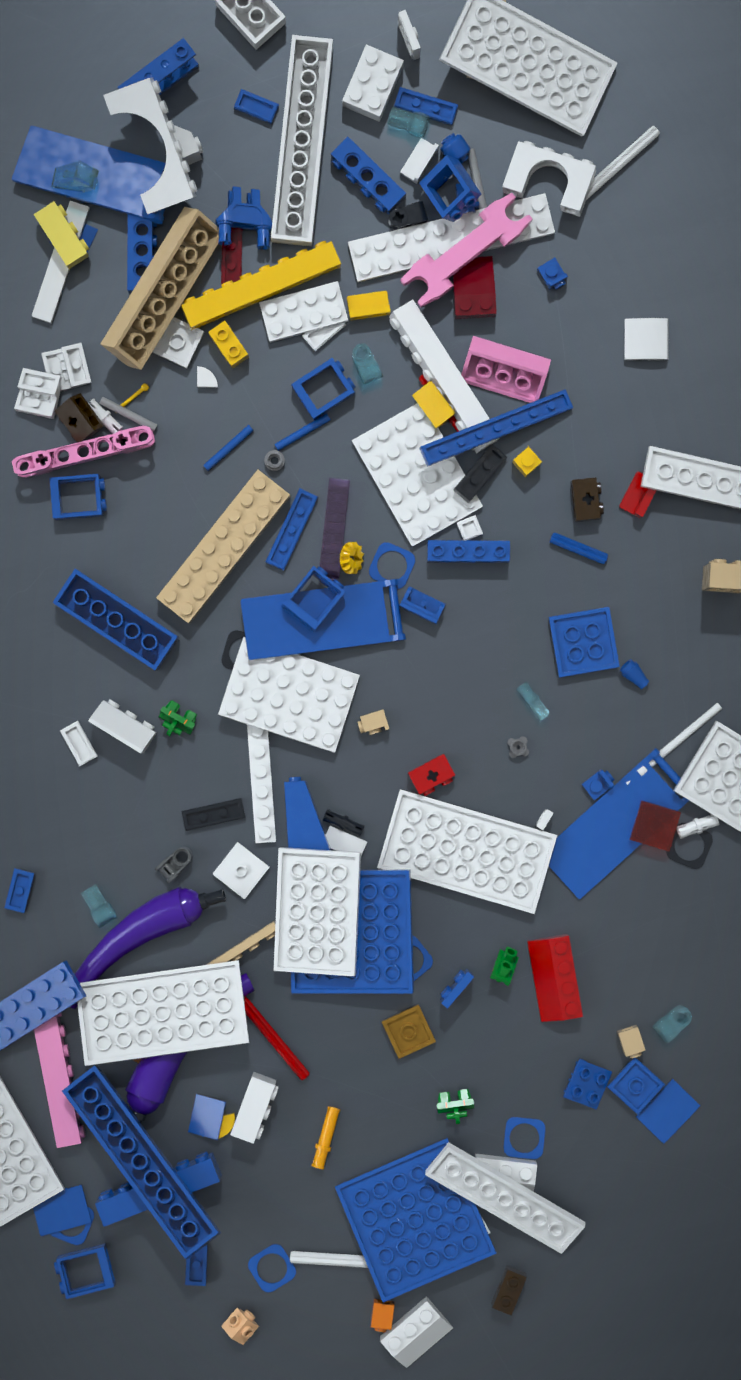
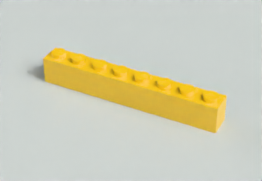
M332 241L317 243L315 248L309 251L303 249L297 252V256L293 258L284 257L278 260V264L274 266L265 265L259 268V272L253 275L251 272L246 273L240 277L241 280L234 283L232 280L227 281L221 285L222 288L214 291L212 288L204 291L201 297L195 298L193 296L185 299L181 309L191 331L340 268L341 262Z

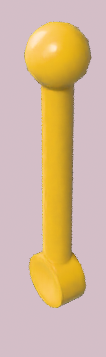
M142 384L141 388L120 406L125 407L143 391H148V384Z

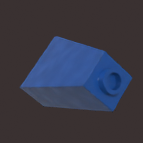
M289 777V782H284L288 848L331 850L306 780L301 781V777Z

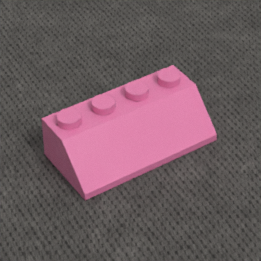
M473 336L461 375L467 384L532 403L540 398L551 359Z

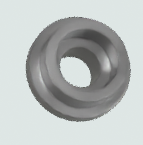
M272 450L266 454L264 462L268 469L277 471L284 466L285 458L281 452ZM273 457L278 458L279 461L277 464L271 463V459Z

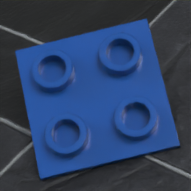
M579 1058V1061H576L574 1072H571L572 1077L568 1079L570 1082L566 1090L564 1089L563 1091L565 1092L563 1097L597 1110L612 1071Z

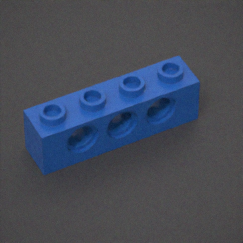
M348 136L331 153V159H333L331 163L338 170L342 168L347 173L346 178L352 184L357 183L361 187L360 191L368 199L372 197L376 201L375 206L382 213L386 211L390 214L406 198V192ZM354 158L358 161V164L355 167H350L347 165V161ZM364 173H370L373 178L370 181H364L361 176ZM378 187H385L387 193L383 196L378 195L376 189Z
M128 214L127 291L129 294L132 293L142 277L137 275L138 269L148 267L154 257V247H157V235H154V227H157V223ZM140 227L148 228L146 235L141 236L137 234ZM146 247L148 252L144 256H139L137 254L138 249Z
M428 540L427 562L509 563L510 541Z

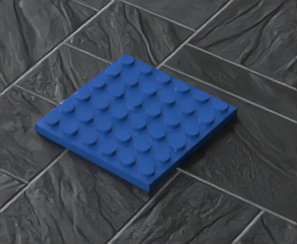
M411 869L360 870L356 976L291 972V993H414Z
M448 1138L335 1186L382 1302L496 1254L476 1204L425 1175L426 1169L449 1142Z

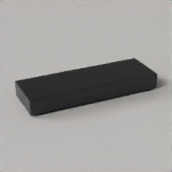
M493 444L490 445L453 490L469 503L507 457Z
M242 798L181 811L186 831L246 818Z

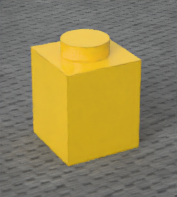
M528 446L513 459L512 463L526 477L542 461Z

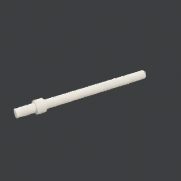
M718 703L711 707L663 747L659 753L661 757L667 756L721 711L722 707ZM654 760L649 762L651 767L657 764ZM643 766L637 771L643 776L647 769Z

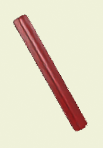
M244 997L246 1015L299 1079H306L309 1076V1071L251 1001Z

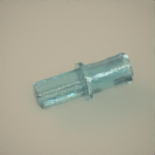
M527 681L516 689L527 702L526 706H530L539 720H543L549 715V711L539 699L540 696L534 693Z

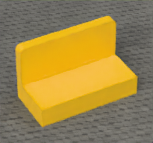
M387 291L347 296L350 321L387 316L391 313Z
M432 381L412 395L435 428L444 425L455 414Z

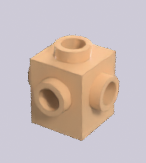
M236 1308L221 1327L232 1340L244 1345L259 1326L254 1321L255 1316L250 1311L245 1310L244 1312Z

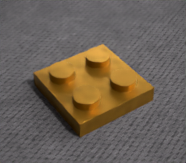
M419 1004L382 1021L398 1059L436 1042Z

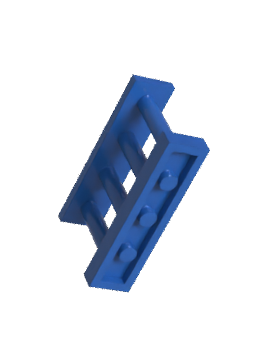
M182 38L118 86V89L153 77L154 81L157 80L161 89L160 96L199 66L194 59L196 53L187 41Z

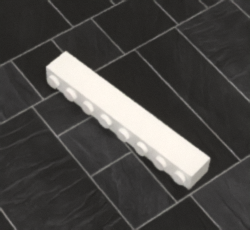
M414 300L394 310L389 316L391 326L400 333L404 346L409 347L414 362L423 369L425 379L435 384L454 410L457 429L461 431L489 420L488 415ZM500 438L483 444L481 446H478L476 448H473L472 450H475L476 453H479L480 451L484 450L488 446L498 441Z

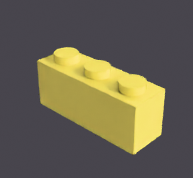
M52 202L33 214L68 269L89 257L86 252L89 250V247L84 239L79 241L76 233H78V230L73 222L68 223L65 219L67 213L61 204L57 206L55 202Z

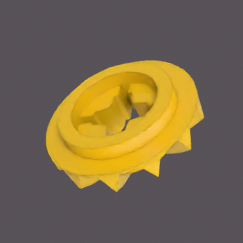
M348 542L341 550L340 565L346 574H357L358 570L362 569L361 563L364 562L362 559L364 553L361 552L362 546L358 545L357 542Z

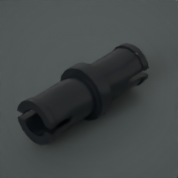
M330 809L326 810L322 820L339 827L341 831L346 830L358 837L361 836L362 830L365 825L348 819L349 816H342Z

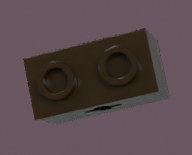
M81 393L69 397L55 410L59 420L66 426L77 443L89 440L104 427Z
M596 477L572 480L571 491L575 522L599 520L601 515L604 514L603 502H599L598 494H602L601 483L597 482ZM586 494H588L589 498L593 499L589 505H587L586 501L582 500L586 497Z
M506 1265L491 1302L492 1308L512 1316L527 1279L525 1272Z

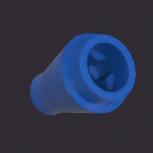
M630 659L620 668L622 676L640 689H643L649 683V680L636 661L634 662Z

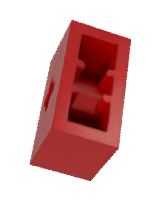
M442 754L408 772V775L419 795L423 793L426 796L434 792V787L441 783L442 786L451 783L455 773L445 755ZM430 770L438 773L434 782L432 779L428 780L426 778L429 776L428 772Z

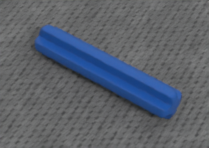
M553 533L550 538V543L598 563L605 564L608 559L607 553L558 533Z

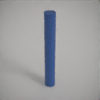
M324 414L275 443L276 449L279 451L329 422L328 414Z
M247 425L203 465L206 470L212 469L254 430Z

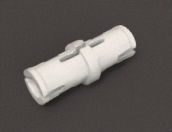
M95 399L90 401V407L112 434L122 430L123 426L111 416L110 411L103 409Z
M711 814L700 819L694 818L689 823L676 826V830L680 839L692 834H701L704 830L719 826V821L717 817Z

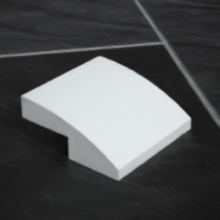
M625 319V360H668L669 319Z
M82 343L41 353L45 372L62 377L60 392L91 383Z
M23 368L17 386L20 391L14 409L18 412L54 419L59 401L62 377Z

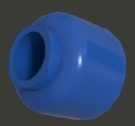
M452 133L441 141L442 146L440 150L444 157L449 155L457 158L461 164L469 158L467 154L470 152V146L461 134L455 135Z

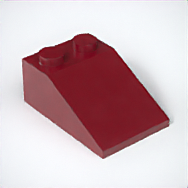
M493 256L476 257L453 275L455 319L496 317Z

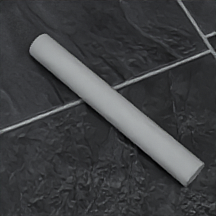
M472 148L467 155L469 157L473 182L482 194L477 199L480 205L479 209L487 207L475 149Z
M102 397L99 404L142 426L150 427L153 432L155 431L157 424L105 397Z

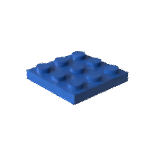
M609 607L548 617L559 677L620 667Z

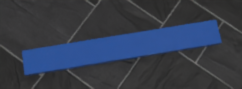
M565 389L423 445L419 449L428 467L573 409V405Z

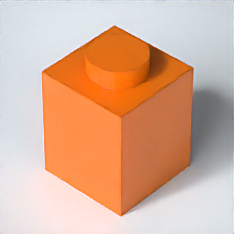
M374 1299L371 1327L375 1331L386 1332L391 1330L394 1301L382 1302L381 1299Z

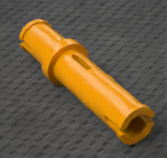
M328 1106L319 1142L315 1145L317 1149L311 1165L315 1168L324 1169L327 1154L331 1151L330 1144L340 1112L338 1108Z

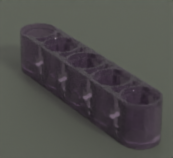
M329 478L320 567L328 573V578L339 579L340 553L343 548L350 479Z

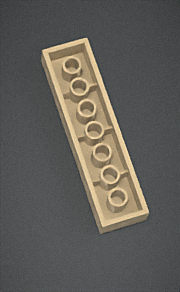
M188 207L183 208L101 342L104 348L128 367L142 370L218 245L219 227L201 211Z
M257 470L156 598L187 623L191 624L289 500L290 494L260 470Z

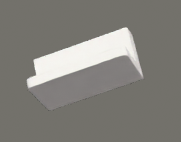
M421 138L400 171V174L418 184L436 155L439 145L436 143L433 145Z

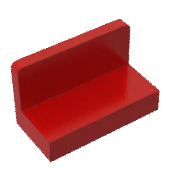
M639 471L634 475L619 504V508L638 518H642L657 490L641 487L643 473Z

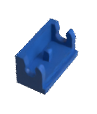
M409 586L399 607L436 624L445 607V603Z

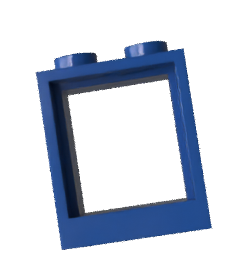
M446 155L419 182L441 217L452 222L460 219L463 213L470 206L474 205L482 195L460 161L449 155ZM454 173L464 191L447 207L437 190Z
M331 358L291 384L313 420H316L355 394L353 389L356 387L350 377L346 379L342 372L345 370L339 360L335 362ZM329 367H332L347 391L317 410L302 385Z
M99 474L50 478L52 515L54 520L104 516L103 511H107L106 499H102V491H105L104 478L101 479ZM95 481L97 510L63 513L60 484Z
M315 566L311 568L282 604L284 609L313 632L346 592L343 590L344 586L339 581L329 579L327 577L328 573L319 566L318 568ZM312 575L337 594L317 620L292 601Z
M106 1243L58 1255L57 1262H54L56 1274H60L62 1281L59 1282L60 1291L62 1294H65L66 1299L112 1288L116 1284ZM97 1253L104 1281L72 1289L65 1261Z

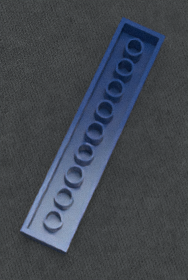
M94 1065L62 1090L63 1094L185 1259L192 1257L221 1234L218 1227L98 1066Z

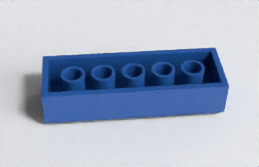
M74 569L52 602L155 671L159 669L179 639L177 635L77 569Z
M207 1151L196 1155L194 1160L184 1159L174 1167L191 1192L220 1182L222 1176L213 1152L210 1154ZM129 1182L121 1184L120 1188L112 1191L111 1188L101 1192L95 1203L104 1227L149 1210Z

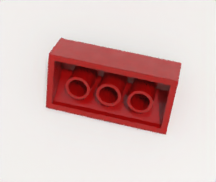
M564 934L527 941L541 1022L583 1017L569 935Z

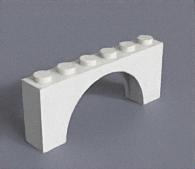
M153 77L103 95L110 115L133 113L142 116L157 128L164 140L166 164L163 174L150 190L140 194L147 214L196 197L195 192H197L194 180H190L188 172H190L189 165L186 160L183 161L181 152H183L179 140L176 141L173 133L176 132L172 120H168L166 115L168 112L167 105L164 100L161 101L159 96L161 92L157 80L154 81Z

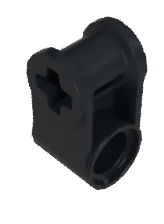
M423 201L394 209L388 219V224L393 230L429 222ZM395 216H398L399 219L402 218L400 224L397 221H393Z

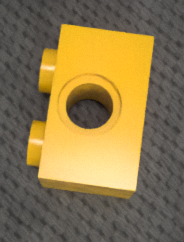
M223 321L208 332L232 369L249 358L248 353L226 321Z

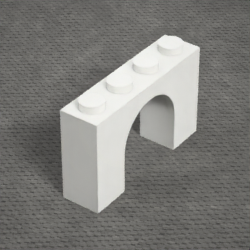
M518 141L502 186L503 193H513L514 196L523 198L528 181L537 169L545 166L556 167L564 172L568 179V184L560 204L561 211L580 217L596 173V165H593V162L582 159V161L574 159L572 155L567 153L562 155L555 153L553 149L543 147V149L535 147V144L529 141H524V143Z

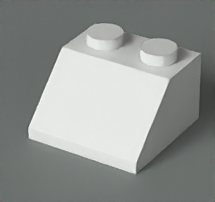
M174 125L176 132L173 134L176 141L179 140L181 143L183 161L186 160L188 165L202 160L200 153H203L198 136L193 137L192 132Z

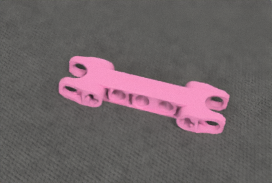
M513 193L494 201L479 214L484 223L434 261L429 254H426L414 263L411 269L400 279L403 286L408 285L414 280H422L427 284L428 291L417 303L421 308L440 299L454 287L449 278L499 240L504 247L508 246L532 222L533 219L530 215H526L518 221H512L506 216V208L516 198Z
M139 426L129 428L114 434L18 456L12 461L14 473L23 478L37 476L56 469L149 448L155 443V438L150 427ZM142 433H147L148 438L145 441H139V436ZM122 439H126V440H127V441L125 442L126 445H124V446L121 445V443L123 442ZM108 442L109 449L106 452H100V443ZM82 447L89 448V454L86 457L79 456V450ZM62 452L69 453V459L66 462L59 460V455ZM44 458H46V459L48 460V461H45L46 465H42V464H41V463L44 462V460H43ZM28 462V469L21 471V465Z

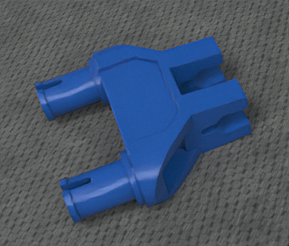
M233 186L232 191H228V208L215 220V224L219 227L218 244L222 245L224 242V245H230L232 243L231 227L255 230L257 232V249H261V247L262 250L270 249L269 232L272 230V220L260 205V190L251 189V193H247V203H242L241 187Z

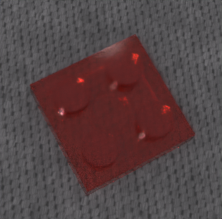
M641 800L629 839L670 851L681 812Z

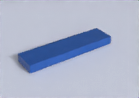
M299 488L265 561L266 563L283 571L285 570L318 496Z

